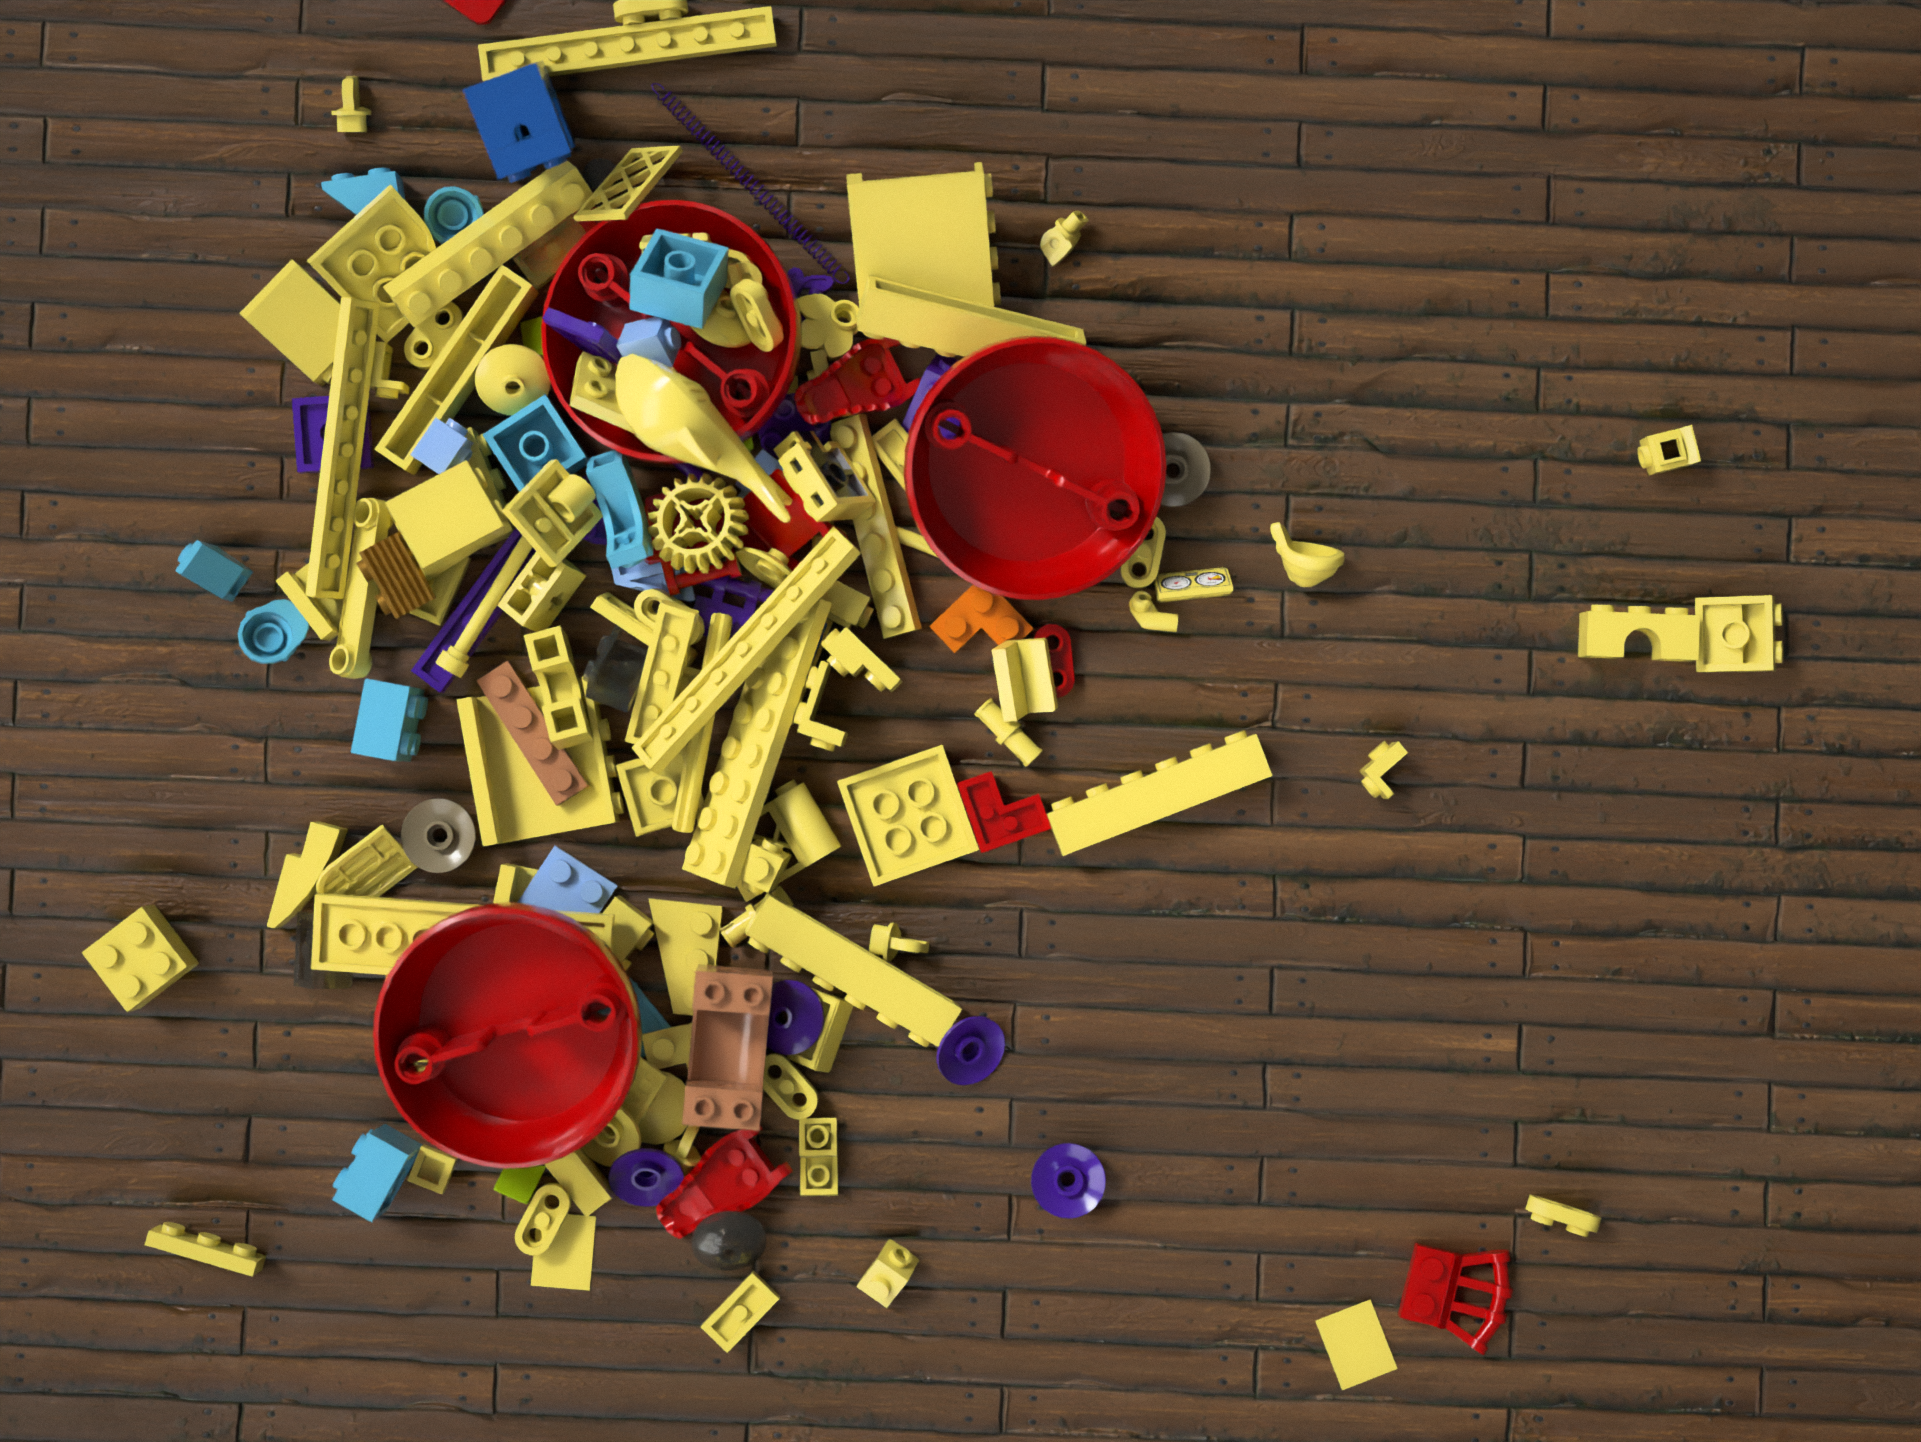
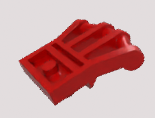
M1415 1243L1398 1316L1440 1329H1447L1484 1356L1489 1349L1486 1345L1500 1325L1506 1323L1507 1314L1504 1313L1507 1298H1512L1514 1290L1510 1287L1508 1273L1509 1250L1499 1249L1459 1254ZM1492 1263L1495 1283L1462 1275V1267ZM1460 1285L1493 1294L1490 1308L1455 1300L1457 1286ZM1451 1311H1456L1486 1320L1475 1336H1473L1450 1320Z

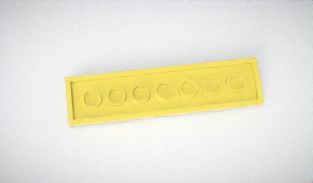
M820 598L745 680L739 702L733 712V719L727 737L721 747V755L717 767L710 779L709 790L703 808L697 818V825L691 843L685 853L683 870L719 884L736 888L832 604L831 602Z
M318 893L315 895L311 969L388 975L402 953L428 928L450 915L481 905ZM555 910L573 918L590 929L613 952L615 914Z

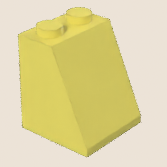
M291 260L239 314L313 382L321 387L326 382L331 384L340 302L308 271L294 260Z
M467 460L385 502L395 526L401 532L427 581L440 575L505 533L502 522L507 520V517L502 512L503 509L497 500L489 501L484 492V489L489 487L479 467L472 470Z

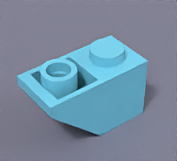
M374 168L368 171V175L354 177V174L351 173L336 174L331 177L332 181L321 182L322 190L355 216L389 185L405 200L403 180L395 171H391L390 168Z
M196 540L194 544H188L178 557L180 564L175 570L180 575L214 595L228 601L235 599L253 573L251 569L218 546Z

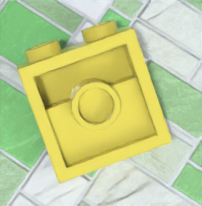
M1774 596L1695 598V615H1700L1699 659L1696 661V672L1776 671V663H1783V641H1776L1775 626L1783 625L1782 604H1775Z
M847 627L842 632L834 629L821 643L822 647L831 654L826 661L843 677L850 673L856 678L866 668L869 671L864 675L865 678L880 692L885 688L893 692L902 683L901 679Z

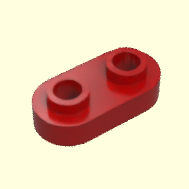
M1049 624L1040 628L1034 639L1055 636L1059 640L1058 648L1054 650L1049 649L1052 673H1060L1063 677V683L1055 687L1056 697L1061 698L1067 695L1074 685L1071 640L1068 632L1063 627Z

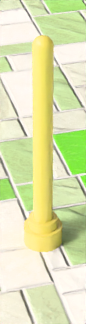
M523 535L455 646L450 645L447 651L443 650L435 662L457 677L462 678L469 664L466 662L470 657L467 653L533 548Z

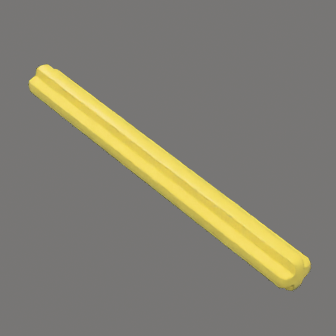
M713 613L711 615L701 671L728 643L733 621L732 616L722 613ZM715 714L687 744L672 824L673 830L678 832L691 833L694 830Z

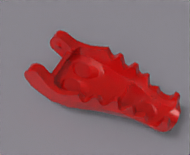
M887 337L880 340L871 338L852 346L843 357L828 366L819 376L800 385L795 390L794 401L798 412L805 422L817 425L838 417L868 412H882L898 407L915 395L922 377L916 378L907 384L905 383L890 352V349L900 345L899 340Z
M761 1125L759 1131L737 1129L714 1143L706 1150L697 1165L684 1177L680 1185L658 1203L656 1207L658 1220L669 1234L681 1239L703 1224H709L729 1214L749 1209L764 1199L786 1176L793 1172L787 1161L775 1168L756 1143L753 1136H756L763 1129Z

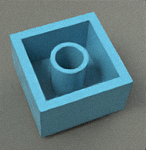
M656 229L630 275V310L702 329L727 283L729 247Z
M546 394L483 434V437L519 492L550 460L557 459L570 475L587 466V459L589 458L553 401Z
M365 678L351 753L391 761L411 762L412 755L416 756L420 747L421 735L416 733L419 719H424L427 711L428 698L423 697L425 689Z
M387 1124L375 1130L370 1129L367 1135L362 1134L351 1152V1154L356 1156L354 1161L348 1168L344 1167L333 1184L337 1192L332 1200L373 1222L389 1209L413 1166L422 1144Z

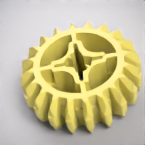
M689 473L686 484H683L679 478H675L674 485L676 488L671 491L667 487H662V492L666 496L664 500L653 499V504L659 511L648 513V518L655 523L648 527V533L652 537H656L651 544L655 550H661L659 556L665 562L671 560V566L674 569L679 570L684 566L687 573L693 574L698 566L702 573L708 574L710 563H713L717 569H722L723 565L720 559L726 556L729 560H734L735 556L731 552L732 547H743L744 544L738 536L748 534V528L741 523L747 521L749 515L745 510H741L745 506V502L741 497H736V489L732 485L725 487L726 483L722 478L717 477L712 482L711 476L703 473L698 482L697 477ZM696 499H710L709 501L705 499L701 504L695 506L687 504ZM725 511L724 526L718 536L715 529L716 524L722 518L720 514ZM679 512L681 516L680 524L675 529L676 534L672 536L673 521ZM689 515H692L696 520L700 519L708 532L705 533L700 527L696 528ZM704 541L709 543V545L699 549H685L687 546L692 547L697 542Z

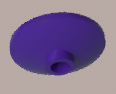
M794 980L776 982L772 984L766 1047L783 1055L804 1052L818 1040L824 1026L822 1002L815 991L802 982ZM782 1011L787 1012L789 1017L785 1025L779 1020V1015Z
M973 1016L959 1021L946 1032L937 1050L939 1071L948 1081L957 1085H971L985 1079L996 1069L1003 1057L1005 1049L1003 1031L993 1020L983 1016Z
M1062 1143L1047 1149L1037 1159L1031 1174V1186L1035 1199L1045 1211L1060 1218H1077L1087 1214L1097 1206L1105 1190L1106 1177L1100 1160L1091 1150L1079 1144ZM1066 1172H1070L1075 1176V1180L1071 1185H1064L1061 1182V1176Z
M648 1148L636 1149L622 1154L613 1162L609 1171V1185L612 1191L621 1200L636 1206H657L684 1179L683 1169L673 1156L660 1150Z

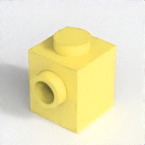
M768 838L757 839L751 842L739 879L743 881L742 887L762 895L763 891L769 893L776 889L792 855L783 851L784 847L781 844Z

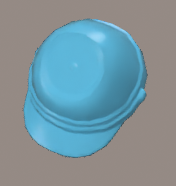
M456 186L443 187L435 191L428 198L424 207L425 224L433 239L441 245L484 215L479 197Z
M287 599L274 600L264 606L246 612V617L241 621L238 630L239 646L248 658L257 663L275 664L280 661L285 662L295 653L297 647L306 638L309 623L292 601Z

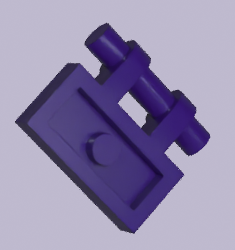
M730 575L701 583L703 586L714 588L712 599L697 595L693 608L699 611V615L703 619L705 628L703 636H708L711 615L713 613H722L732 616L733 619L730 640L755 613L758 601L764 603L775 590L762 587L763 583L751 580L750 583L731 579ZM726 592L745 597L744 608L724 603Z

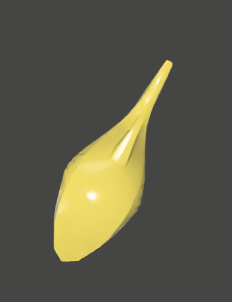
M634 354L620 358L616 371V397L623 415L637 438L646 446L673 459L713 470L736 479L753 491L781 521L787 523L791 520L784 505L789 506L792 503V499L757 463L738 435L712 404L709 395L701 385L658 361Z

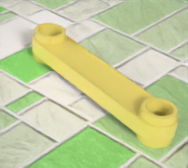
M372 497L361 498L355 505V531L337 645L331 652L329 660L330 669L333 673L350 679L364 678L371 670L372 657L369 650L377 606L375 595L379 593V588L374 579L367 583L356 564L362 560L359 552L386 539L388 530L391 529L394 523L385 504L386 501Z

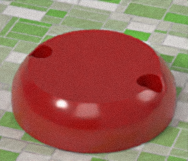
M682 200L653 201L639 204L627 219L601 221L573 246L559 266L549 287L543 316L549 307L584 322H594L607 329L609 334L619 340L625 324L655 317L630 310V275L642 255L639 246L644 235H653L656 229L676 234L690 233L691 237H693V233H707L712 243L747 254L760 270L762 285L768 292V301L783 327V341L771 351H763L755 346L753 342L735 348L719 346L699 336L691 326L669 320L671 326L678 330L681 338V347L671 367H675L676 372L701 385L709 395L712 404L744 443L758 432L775 414L788 393L799 363L802 344L800 308L792 281L781 260L769 244L752 228L722 210L697 202ZM607 267L608 274L601 268ZM596 276L600 278L603 282L596 284ZM724 287V290L730 294L731 289ZM542 319V351L551 385L560 403L571 418L586 433L603 445L628 457L663 464L687 463L653 450L630 431L570 406L576 365L583 351L547 325ZM745 382H749L751 390H749L743 384ZM737 392L743 395L746 399L737 400Z
M1033 335L1005 339L973 351L956 362L939 377L925 395L910 426L905 447L904 481L906 496L917 528L930 549L947 567L964 580L991 593L1015 599L1043 600L1067 596L1089 588L1113 574L1129 560L1144 541L1159 511L1165 488V444L1153 407L1142 389L1120 366L1093 348L1075 341L1052 336ZM951 417L957 418L959 426L946 419ZM940 427L954 433L955 435L952 437H944L941 433ZM1124 499L1126 506L1115 502V500ZM1108 508L1122 515L1115 518L1111 517Z
M517 902L491 903L466 909L432 925L418 936L397 959L386 977L375 1010L373 1028L374 1052L379 1074L387 1094L409 1125L428 1142L452 1156L474 1164L496 1168H526L552 1162L578 1150L596 1137L616 1115L628 1096L640 1061L642 1045L641 1013L637 995L621 962L606 943L590 929L569 916L538 905ZM611 1008L609 1015L597 1012L598 1010ZM425 1059L428 1060L426 1066L415 1063Z

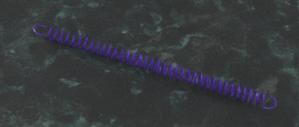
M652 83L651 87L653 91L658 95L657 100L662 101L663 106L668 105L667 110H672V115H677V120H682V125H687L686 129L692 130L691 135H697L696 140H701V145H706V150H711V155H716V160L721 159V165L726 164L725 169L730 170V175L736 174L735 180L741 179L740 185L745 184V190L750 189V195L755 194L754 199H760L759 204H765V210L770 208L769 214H774V219H779V224H784V229L790 228L788 233H794L793 239L799 238L798 244L804 243L803 249L809 248L808 254L814 253L813 259L819 258L818 264L823 263L822 268H828L827 274L833 273V278L840 284L848 283L850 278L846 271H844L848 276V280L846 282H839L834 277L835 273L842 266V264H840L833 271L829 272L830 268L837 261V259H835L830 265L824 267L825 263L832 256V254H830L822 262H819L821 257L827 251V249L819 256L814 258L816 252L822 247V244L817 249L809 253L812 246L817 242V240H815L812 244L805 247L807 241L812 237V235H810L806 240L800 243L801 238L808 230H805L801 235L795 238L796 233L803 225H800L799 228L790 233V230L795 225V223L798 222V220H796L793 224L785 228L787 222L793 217V215H791L784 222L780 223L781 219L788 212V210H786L779 217L775 218L776 214L783 207V205H781L776 211L770 213L774 205L778 202V200H776L774 204H772L768 208H766V205L770 201V199L773 198L774 195H772L765 202L761 203V200L769 192V190H767L760 197L756 198L758 192L764 187V185H762L757 191L751 193L752 189L759 182V180H757L751 187L746 188L747 184L754 177V175H752L746 182L741 183L745 175L749 173V170H747L745 174L741 177L736 178L738 173L745 167V165H743L735 173H732L733 168L740 162V160H738L732 167L727 168L729 162L735 157V155H733L727 162L722 163L724 157L729 154L730 150H728L722 157L717 158L720 151H722L725 148V145L722 146L720 150L716 153H712L714 148L720 143V140L713 147L708 149L707 147L709 143L715 138V136H713L708 142L704 144L703 140L711 131H708L702 138L698 139L700 132L703 131L706 126H703L700 129V131L693 134L695 127H697L701 123V121H698L694 127L688 129L689 124L696 118V116H693L689 122L683 124L685 118L691 113V111H689L683 118L678 119L680 113L685 110L686 106H684L678 113L673 114L676 107H678L682 101H679L675 105V107L669 109V105L677 98V96H674L670 102L664 104L665 99L672 93V91L668 92L664 98L659 99V94L655 91L653 85L657 84L660 87H662L663 90L665 89L662 85L658 83Z

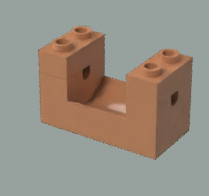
M698 964L695 973L692 1007L693 1021L682 1125L759 1131L773 970Z

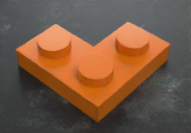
M972 585L929 626L954 654L980 629L997 645L1006 640L1024 639L1034 629L1003 596L983 590L975 585Z

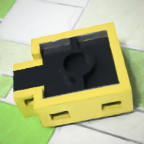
M793 431L773 449L779 457L778 462L783 468V474L787 482L804 501L803 505L806 512L816 522L857 519L876 502L838 441H828L823 446L814 431Z

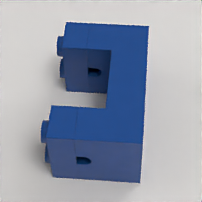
M543 60L463 89L498 179L507 176L509 182L512 183L530 176V171L537 169L536 165L543 163L545 169H549L567 162L566 158L571 156L572 148L576 146V143ZM522 125L528 127L530 135L525 136Z

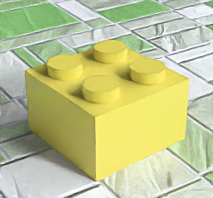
M155 905L139 908L82 952L126 1012L141 1009L199 964Z

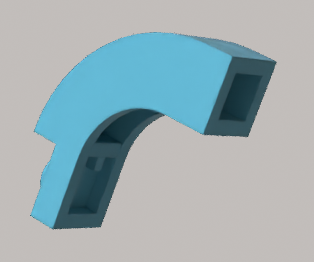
M612 450L588 458L586 474L596 494L607 533L606 556L612 569L620 566L624 568L636 566L643 559L653 555V546L651 544V535L648 533L649 524L627 457Z

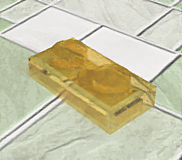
M570 214L513 258L536 290H539L554 278L569 251L587 233L581 224L574 220L573 214Z

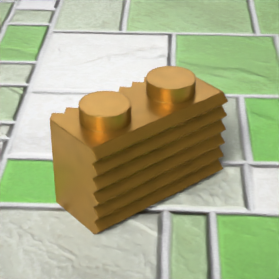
M400 531L359 552L362 560L356 564L367 583L374 579L381 593L375 595V598L385 616L393 613L395 619L437 598Z

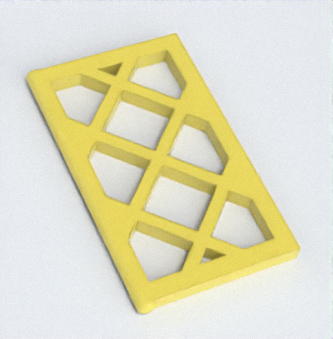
M680 146L630 149L573 216L574 220L579 222L627 219L682 154V148ZM665 157L661 162L655 165L652 164L653 162ZM641 158V159H639V160H637V161L631 163L634 159ZM645 166H648L647 169H645V170H643V171H641V172H639V173H637V174H635V175H633V176H631V177H628L629 174H631V173H633V172H635V171H637V170H639V169H641V168H643V167H645ZM623 178V181L612 186L615 181ZM644 181L642 185L633 189L634 185ZM628 189V192L608 201V198ZM603 202V205L591 210L596 204ZM625 204V205L622 207V209H615V208H617V207H619V206Z

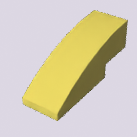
M320 821L310 823L302 855L297 853L286 854L267 927L278 928L284 926L317 893L316 883L322 871L337 859L348 829Z

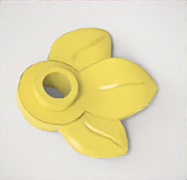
M810 294L798 298L800 312L806 318L802 322L801 346L808 349L824 347L830 359L843 356L852 347L853 335L858 332V306L849 300L834 302L824 294ZM838 318H846L849 323H843Z

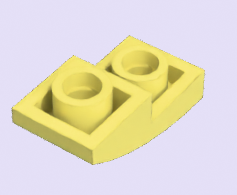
M837 1118L799 1120L800 1195L838 1196Z

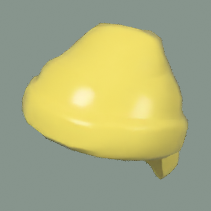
M1280 522L1271 524L1270 529L1272 537L1276 541V550L1282 557L1289 579L1297 585L1313 587L1333 576L1338 567L1343 565L1345 554L1341 550L1320 544L1292 541L1284 525Z

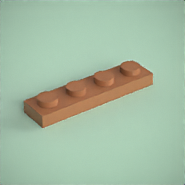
M506 661L477 680L480 688L556 806H559L589 786L566 748L558 750L550 742L544 714L510 661Z

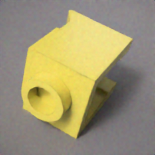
M1692 425L1647 436L1639 440L1641 447H1638L1637 450L1638 459L1641 467L1647 469L1648 476L1691 466L1701 461ZM1676 439L1680 457L1664 460L1660 443Z
M837 580L821 597V599L832 603L827 619L845 628L847 627L849 630L852 626L865 628L874 611L869 606L871 602L870 597Z

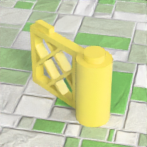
M795 780L776 789L775 792L778 797L762 808L760 817L770 812L777 824L774 838L754 834L752 838L756 840H762L763 838L771 839L783 847L791 849L799 863L789 869H785L780 882L841 847L805 783L797 785ZM781 833L787 842L779 840ZM738 879L736 886L746 902L759 895L742 887L743 881Z

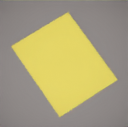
M566 1215L551 1246L544 1253L533 1255L531 1286L590 1291L596 1216H588L586 1218L585 1215ZM536 1228L535 1241L541 1240L542 1233Z
M1371 1299L1315 1321L1342 1390L1397 1369Z

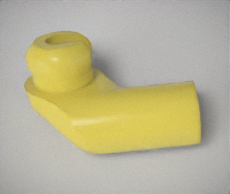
M1145 591L1134 593L1129 602L1130 612L1142 628L1169 632L1177 631L1178 614L1158 612L1151 601L1149 593Z

